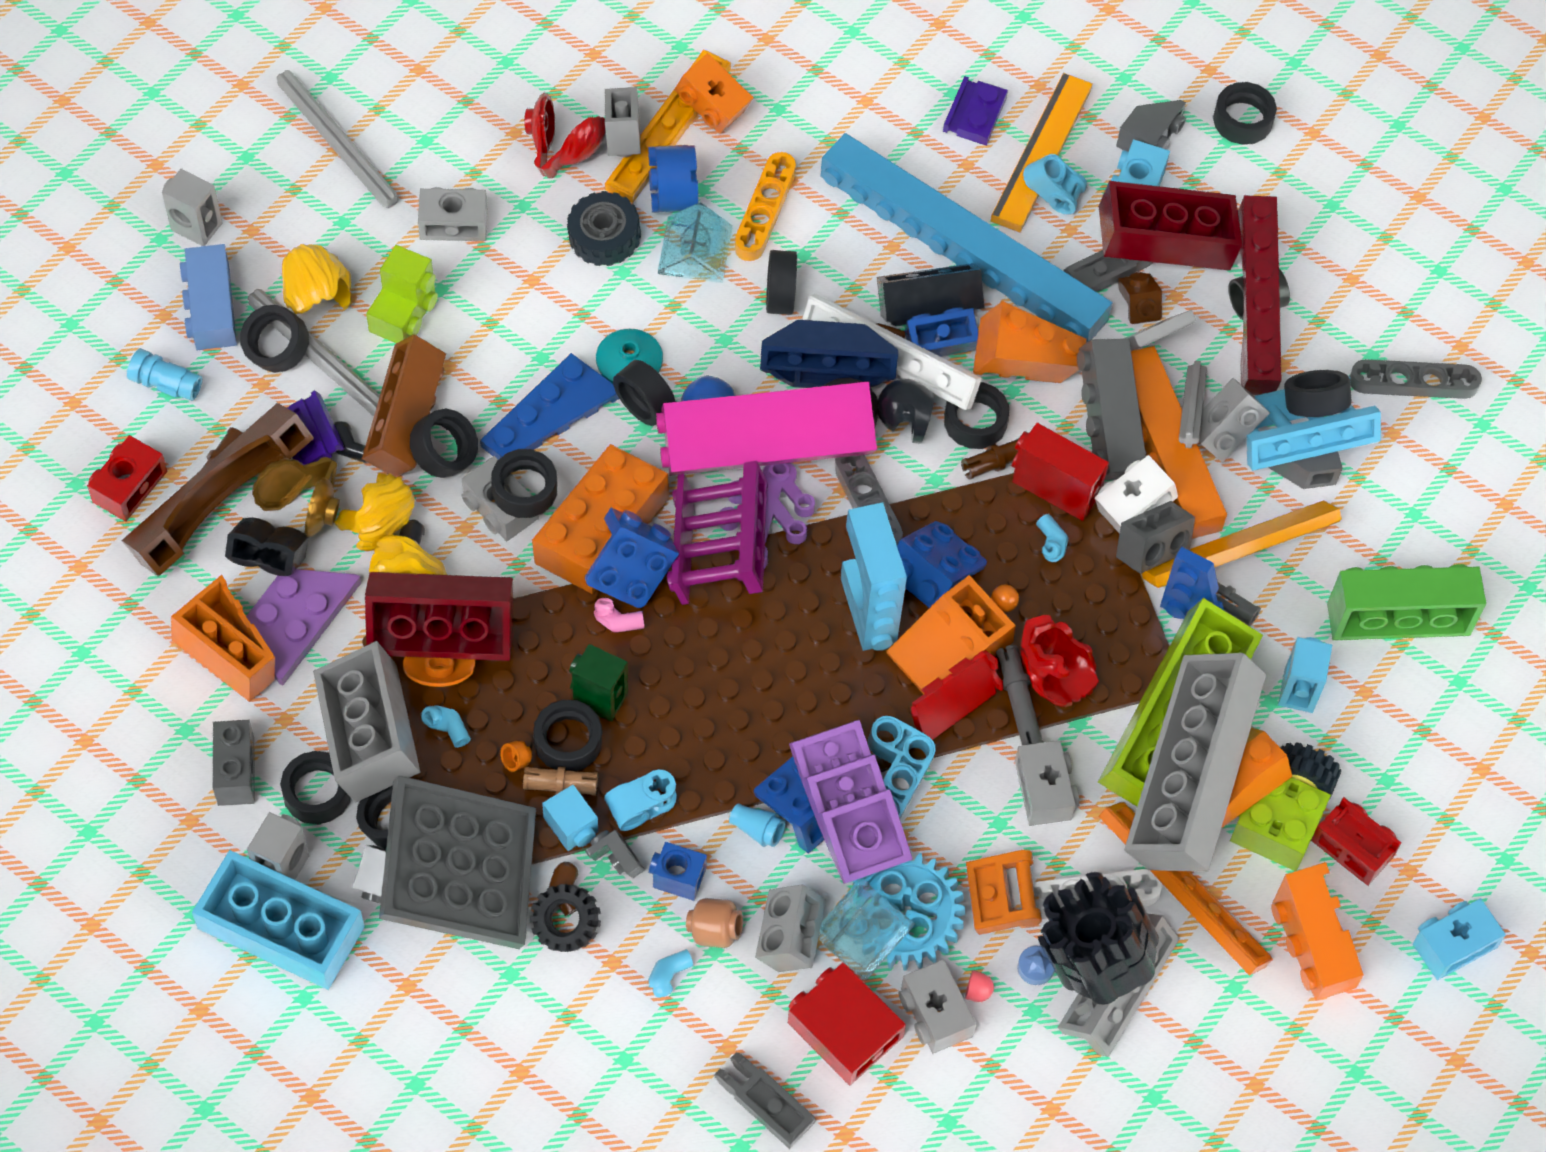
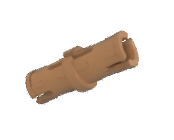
M558 766L557 770L525 767L523 790L551 791L558 794L569 786L574 785L580 794L594 796L597 794L598 772L568 771L566 767Z

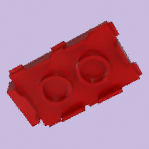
M986 650L979 652L972 660L965 657L948 670L952 674H949L944 679L938 677L922 688L921 691L925 694L912 702L911 715L915 728L933 740L995 695V687L1002 691L1003 681L996 673L998 669L997 658Z

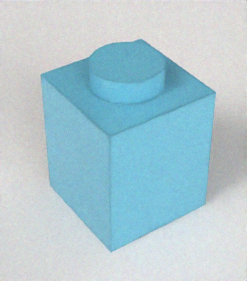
M574 785L569 786L542 803L545 821L567 851L575 846L583 847L587 845L598 833V817Z

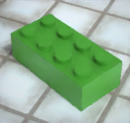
M1464 564L1443 568H1433L1429 565H1421L1410 569H1398L1394 566H1387L1377 570H1363L1359 567L1348 568L1340 571L1327 602L1332 640L1470 636L1486 606L1480 566L1468 567Z

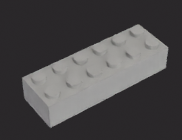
M1244 653L1183 656L1124 851L1148 870L1209 871L1266 678V673Z

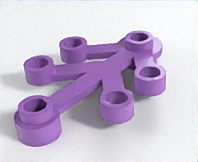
M791 463L766 465L763 468V474L767 480L765 542L774 517L786 532V539L790 543H803L807 537L805 523L794 520L779 498L781 492H784L794 504L795 513L800 517L813 515L815 512V499L809 494H803L794 483L797 478V472ZM741 495L728 497L731 503L742 504ZM801 504H808L809 506H808V507H801L800 505H801ZM725 507V508L721 509L720 511L731 510V509H735V508H733V507ZM740 522L720 525L723 530L731 531L736 529ZM798 530L801 533L793 534L792 531ZM766 547L764 550V569L768 564V550Z

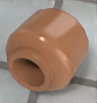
M703 898L697 902L694 910L688 911L686 929L688 932H692L694 942L699 946L728 948L733 944L734 940H738L741 937L743 914L742 911L737 910L736 905L730 900Z

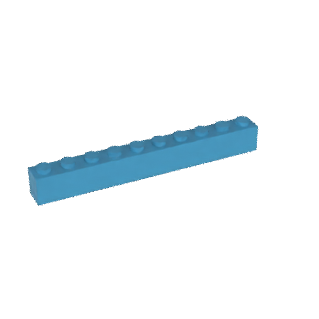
M844 133L822 157L820 177L827 184L841 189L850 195L855 202L866 205L875 211L880 218L894 223L908 236L919 239L928 245L933 252L942 254L956 265L974 263L981 269L983 283L989 288L997 289L1009 297L1014 304L1023 306L1037 317L1086 338V343L1092 340L1109 320L1113 302L847 133Z

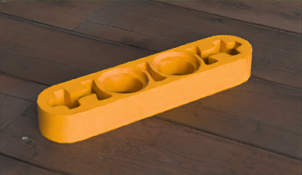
M777 152L768 158L736 233L734 250L736 255L744 261H754L762 256L794 180L796 162L786 152ZM780 166H785L786 168H783L780 174V179L776 178V169H779ZM771 188L777 190L779 196L769 199L764 197L762 192ZM755 214H764L769 220L764 224H757L751 218ZM752 233L755 235V243L750 248H747L744 245L748 244Z

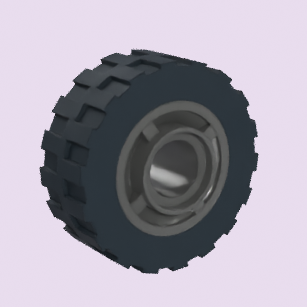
M608 191L594 192L585 198L579 199V202L572 206L571 213L567 217L570 246L574 249L578 258L581 257L584 262L588 264L589 262L593 263L595 266H611L614 263L625 261V258L628 256L630 257L634 253L635 248H638L640 244L639 238H641L639 214L635 205L631 204L628 198L620 196L619 193H608Z

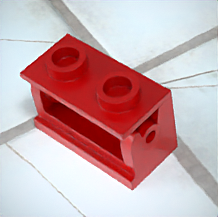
M1345 797L1342 798L1339 806L1337 805L1317 826L1311 839L1314 844L1367 886L1394 858L1402 843L1391 829L1383 825L1380 826L1368 816L1363 807L1357 803H1351Z

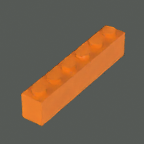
M1155 346L1131 351L1146 456L1149 455L1175 483L1178 498L1173 502L1195 516L1192 539L1220 532L1223 529L1227 512L1198 445L1192 444V448H1185V444L1179 442L1182 408Z

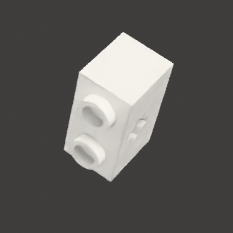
M1148 455L1141 461L1137 460L1131 463L1125 470V474L1115 482L1106 483L1099 490L1095 500L1099 512L1120 534L1122 522L1169 501L1173 502L1178 498V493L1172 479Z

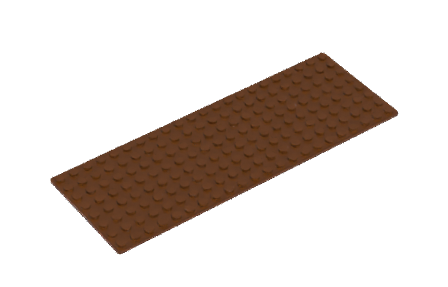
M1014 473L890 504L902 528L903 538L937 521L948 525L960 539L968 545L975 547L980 555L986 559L987 564L983 570L971 577L990 598L993 590L1000 585H1010L1017 590L1019 594L1018 605L1014 610L1005 614L1016 625L1014 642L1011 645L1018 646L1020 660L1025 622L1042 615H1050L1054 623H1066L1072 629L1074 639L1092 648V655L1096 663L1095 672L1099 683L1091 695L1081 698L1079 702H1073L1072 706L1065 708L1051 703L1033 689L1030 681L1028 689L1040 730L1140 703L1169 648V644L1140 573L1116 557L1119 532L1099 512L1097 503L1085 520L1081 521L1013 483ZM1045 514H1050L1068 536L1065 555L1057 562L1048 561L1042 554V547L1045 545L1047 537L1038 528L1036 523ZM847 515L806 525L807 537L800 544L790 543L786 539L785 531L768 534L765 542V547L768 550V564L764 569L763 592L749 594L743 580L739 581L737 578L690 585L689 604L682 605L677 594L671 592L669 588L667 571L646 605L642 608H636L597 589L591 594L574 584H569L513 598V643L510 661L475 660L473 674L463 682L445 687L419 684L405 674L403 669L405 657L390 656L397 665L421 772L410 778L536 808L532 865L586 851L592 845L588 843L583 847L575 846L569 851L566 850L543 817L542 803L555 796L556 792L523 790L525 768L514 772L506 769L500 756L501 748L504 744L512 741H523L532 750V760L526 767L552 769L546 766L537 755L533 738L534 722L540 711L549 704L563 699L573 700V690L570 689L572 674L569 673V669L575 656L578 653L583 654L588 644L628 662V695L612 722L598 716L602 725L601 751L594 762L586 768L577 771L598 772L596 796L581 794L598 817V833H596V836L606 830L610 833L616 830L627 840L729 813L738 803L746 807L763 804L755 796L754 789L793 756L789 743L855 720H860L868 744L872 725L882 716L897 718L915 728L911 715L912 702L923 694L888 656L887 650L889 648L884 650H862L841 582L842 562L856 559L846 529ZM798 530L792 531L793 534L801 533ZM739 550L692 557L691 571L735 564V561L739 560L740 552ZM906 588L898 639L929 609ZM600 598H609L613 601L614 608L621 614L642 611L644 629L612 632L596 620L594 616L595 602ZM964 611L969 617L972 616L969 612ZM366 636L362 640L363 647L366 646ZM996 655L995 657L998 660V669L996 670V673L998 674L1000 679L1003 680L1004 677L1001 670L1000 662ZM1022 663L1024 673L1028 674L1025 666ZM995 687V695L933 739L936 750L933 758L1019 736L1008 692L1004 689L1000 691ZM428 706H441L457 711L471 738L470 742L462 747H454L448 732L432 729L423 723L421 718L422 711ZM565 719L550 726L546 738L551 748L560 752L571 753L580 750L589 741V731L583 723ZM877 732V736L881 741L886 743L894 741V737L890 732ZM919 748L908 750L910 756L916 760L926 758L925 753ZM875 755L880 772L889 770L892 764ZM654 770H665L671 773L676 783L675 791L677 798L674 807L668 812L647 820L634 829L621 831L604 799L605 795L618 785L629 783ZM657 788V789L654 790V791H658V792L660 793V795L666 793V792L660 791L659 788Z

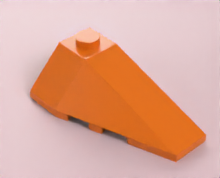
M1252 727L1250 729L1221 828L1292 777L1287 754L1263 730Z

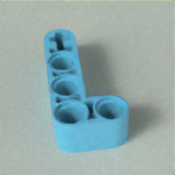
M882 716L872 725L868 737V746L875 755L892 764L883 781L885 788L891 791L900 819L933 760L936 751L935 744L929 736L897 718ZM877 732H890L894 737V741L888 743L881 741L877 736ZM919 748L925 753L926 758L916 760L910 756L908 750ZM902 778L909 784V789L898 790L893 786L891 780Z

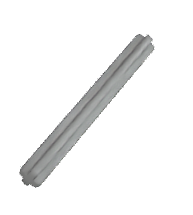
M289 70L277 76L278 86L378 202L385 208L395 204L398 198L394 189L296 76Z
M256 289L248 296V303L254 310L266 305H278L262 289ZM275 320L270 323L290 341V325L282 320ZM309 332V345L305 355L374 416L380 395Z

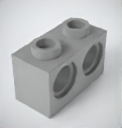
M803 884L769 889L755 958L777 972L813 968L826 899Z

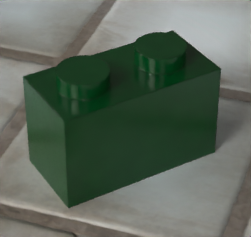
M588 644L583 654L578 653L575 656L569 669V673L572 674L570 689L573 690V700L589 705L598 716L612 722L628 695V662Z

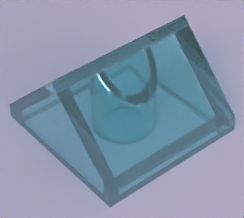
M701 202L668 216L658 274L723 283L733 225Z
M863 877L853 885L822 921L818 938L830 952L867 981L915 923Z

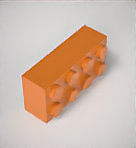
M610 444L532 539L534 563L593 594L596 589L587 585L585 575L612 535L604 517L612 507L620 512L629 510L638 515L644 523L649 524L669 498L668 473Z

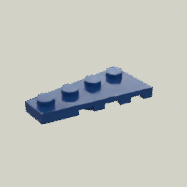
M570 353L480 440V446L498 460L506 453L516 449L534 450L543 445L542 441L555 433L560 435L570 429L569 425L584 416L587 419L597 413L599 407L609 401L614 403L619 400V397L610 381Z

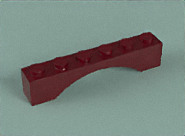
M1244 195L1238 210L1242 238L1240 253L1244 288L1243 338L1240 362L1241 385L1251 394L1261 395L1277 391L1282 381L1277 197Z

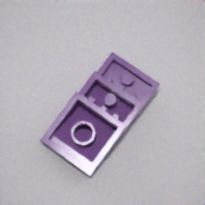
M855 720L789 743L813 813L843 884L913 860L891 791L885 788L876 757L870 753L860 720Z

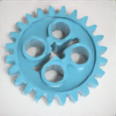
M919 853L914 861H908L864 877L865 881L860 879L853 881V886L858 892L847 893L848 901L853 904L845 907L846 915L853 917L847 921L848 930H857L852 935L854 944L864 941L861 947L864 955L874 950V963L877 964L883 957H886L889 969L893 968L896 961H901L903 970L907 971L909 962L914 960L918 968L921 969L923 968L922 958L928 957L930 961L936 963L935 951L939 950L944 954L949 953L946 940L954 943L958 942V935L952 929L961 930L964 928L963 920L958 918L965 915V906L958 904L964 900L963 892L954 891L958 887V880L956 878L946 880L949 875L947 867L936 871L937 863L935 858L925 865L923 864L922 853ZM890 884H897L902 888L900 892L894 895H888L883 890ZM924 893H933L937 896V899L930 904L919 901V897ZM879 901L882 902L883 905L875 906L874 902ZM905 906L911 907V910H907L906 915H900L899 911H903ZM934 915L937 916L936 920H930L928 918ZM879 918H888L892 921L891 925L885 929H878L873 925ZM917 926L928 930L927 934L920 938L912 937L909 932Z

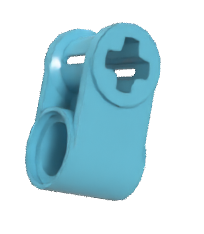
M1049 154L1027 165L1024 169L1023 176L1026 185L1048 202L1054 210L1067 215L1073 214L1078 206L1077 199L1086 190L1087 181L1082 175L1069 167L1059 156Z
M658 769L610 790L604 799L620 830L628 831L634 829L647 820L671 810L677 798L675 779L671 773ZM657 788H659L660 791L666 792V793L660 795V793H659L658 791H654V790L657 789Z

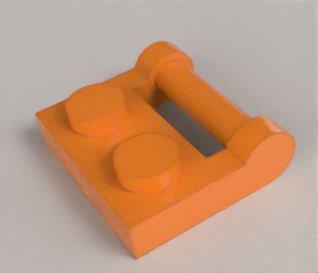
M1018 850L966 862L974 927L979 935L1018 926H1035L1042 922L1041 911L1036 908L1030 867L1034 864L1032 851ZM1016 868L1022 910L1012 911L1006 869Z

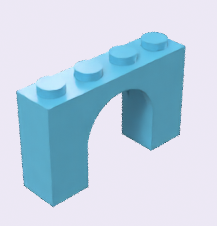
M882 502L849 509L847 514L846 529L856 559L842 562L841 582L863 651L869 649L884 650L897 641L907 579Z

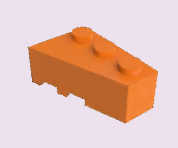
M1001 301L980 318L973 374L994 373L999 374V377L1009 378L1012 375L1024 376L1026 380L1062 383L1079 370L1077 366L1078 349L1086 344V338Z
M222 574L171 616L172 641L248 702L252 701L275 681V656L255 625L251 624L244 614L239 600H235Z

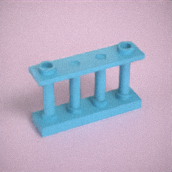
M1285 389L1256 395L1255 397L1270 414L1250 434L1246 435L1247 465L1254 471L1380 442L1381 411L1376 406L1356 410L1350 405L1349 408L1340 412V414L1327 417H1306L1309 421L1292 424L1290 421L1305 417L1289 413L1286 408ZM1270 425H1275L1277 427L1274 429H1269L1261 432L1258 429Z

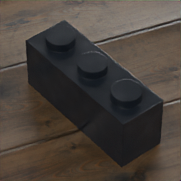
M974 263L877 277L880 315L886 322H890L894 326L906 325L907 321L912 317L921 314L934 316L944 314V311L953 308H963V310L973 308L975 314V310L985 308L981 269Z

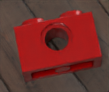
M129 435L122 444H118L113 448L109 460L101 469L95 470L91 475L87 487L92 503L126 522L168 472L164 456L159 451ZM123 475H130L125 479H119Z

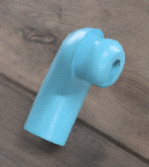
M428 706L422 711L421 718L423 723L432 729L448 732L454 747H462L470 742L471 738L457 711L441 706Z

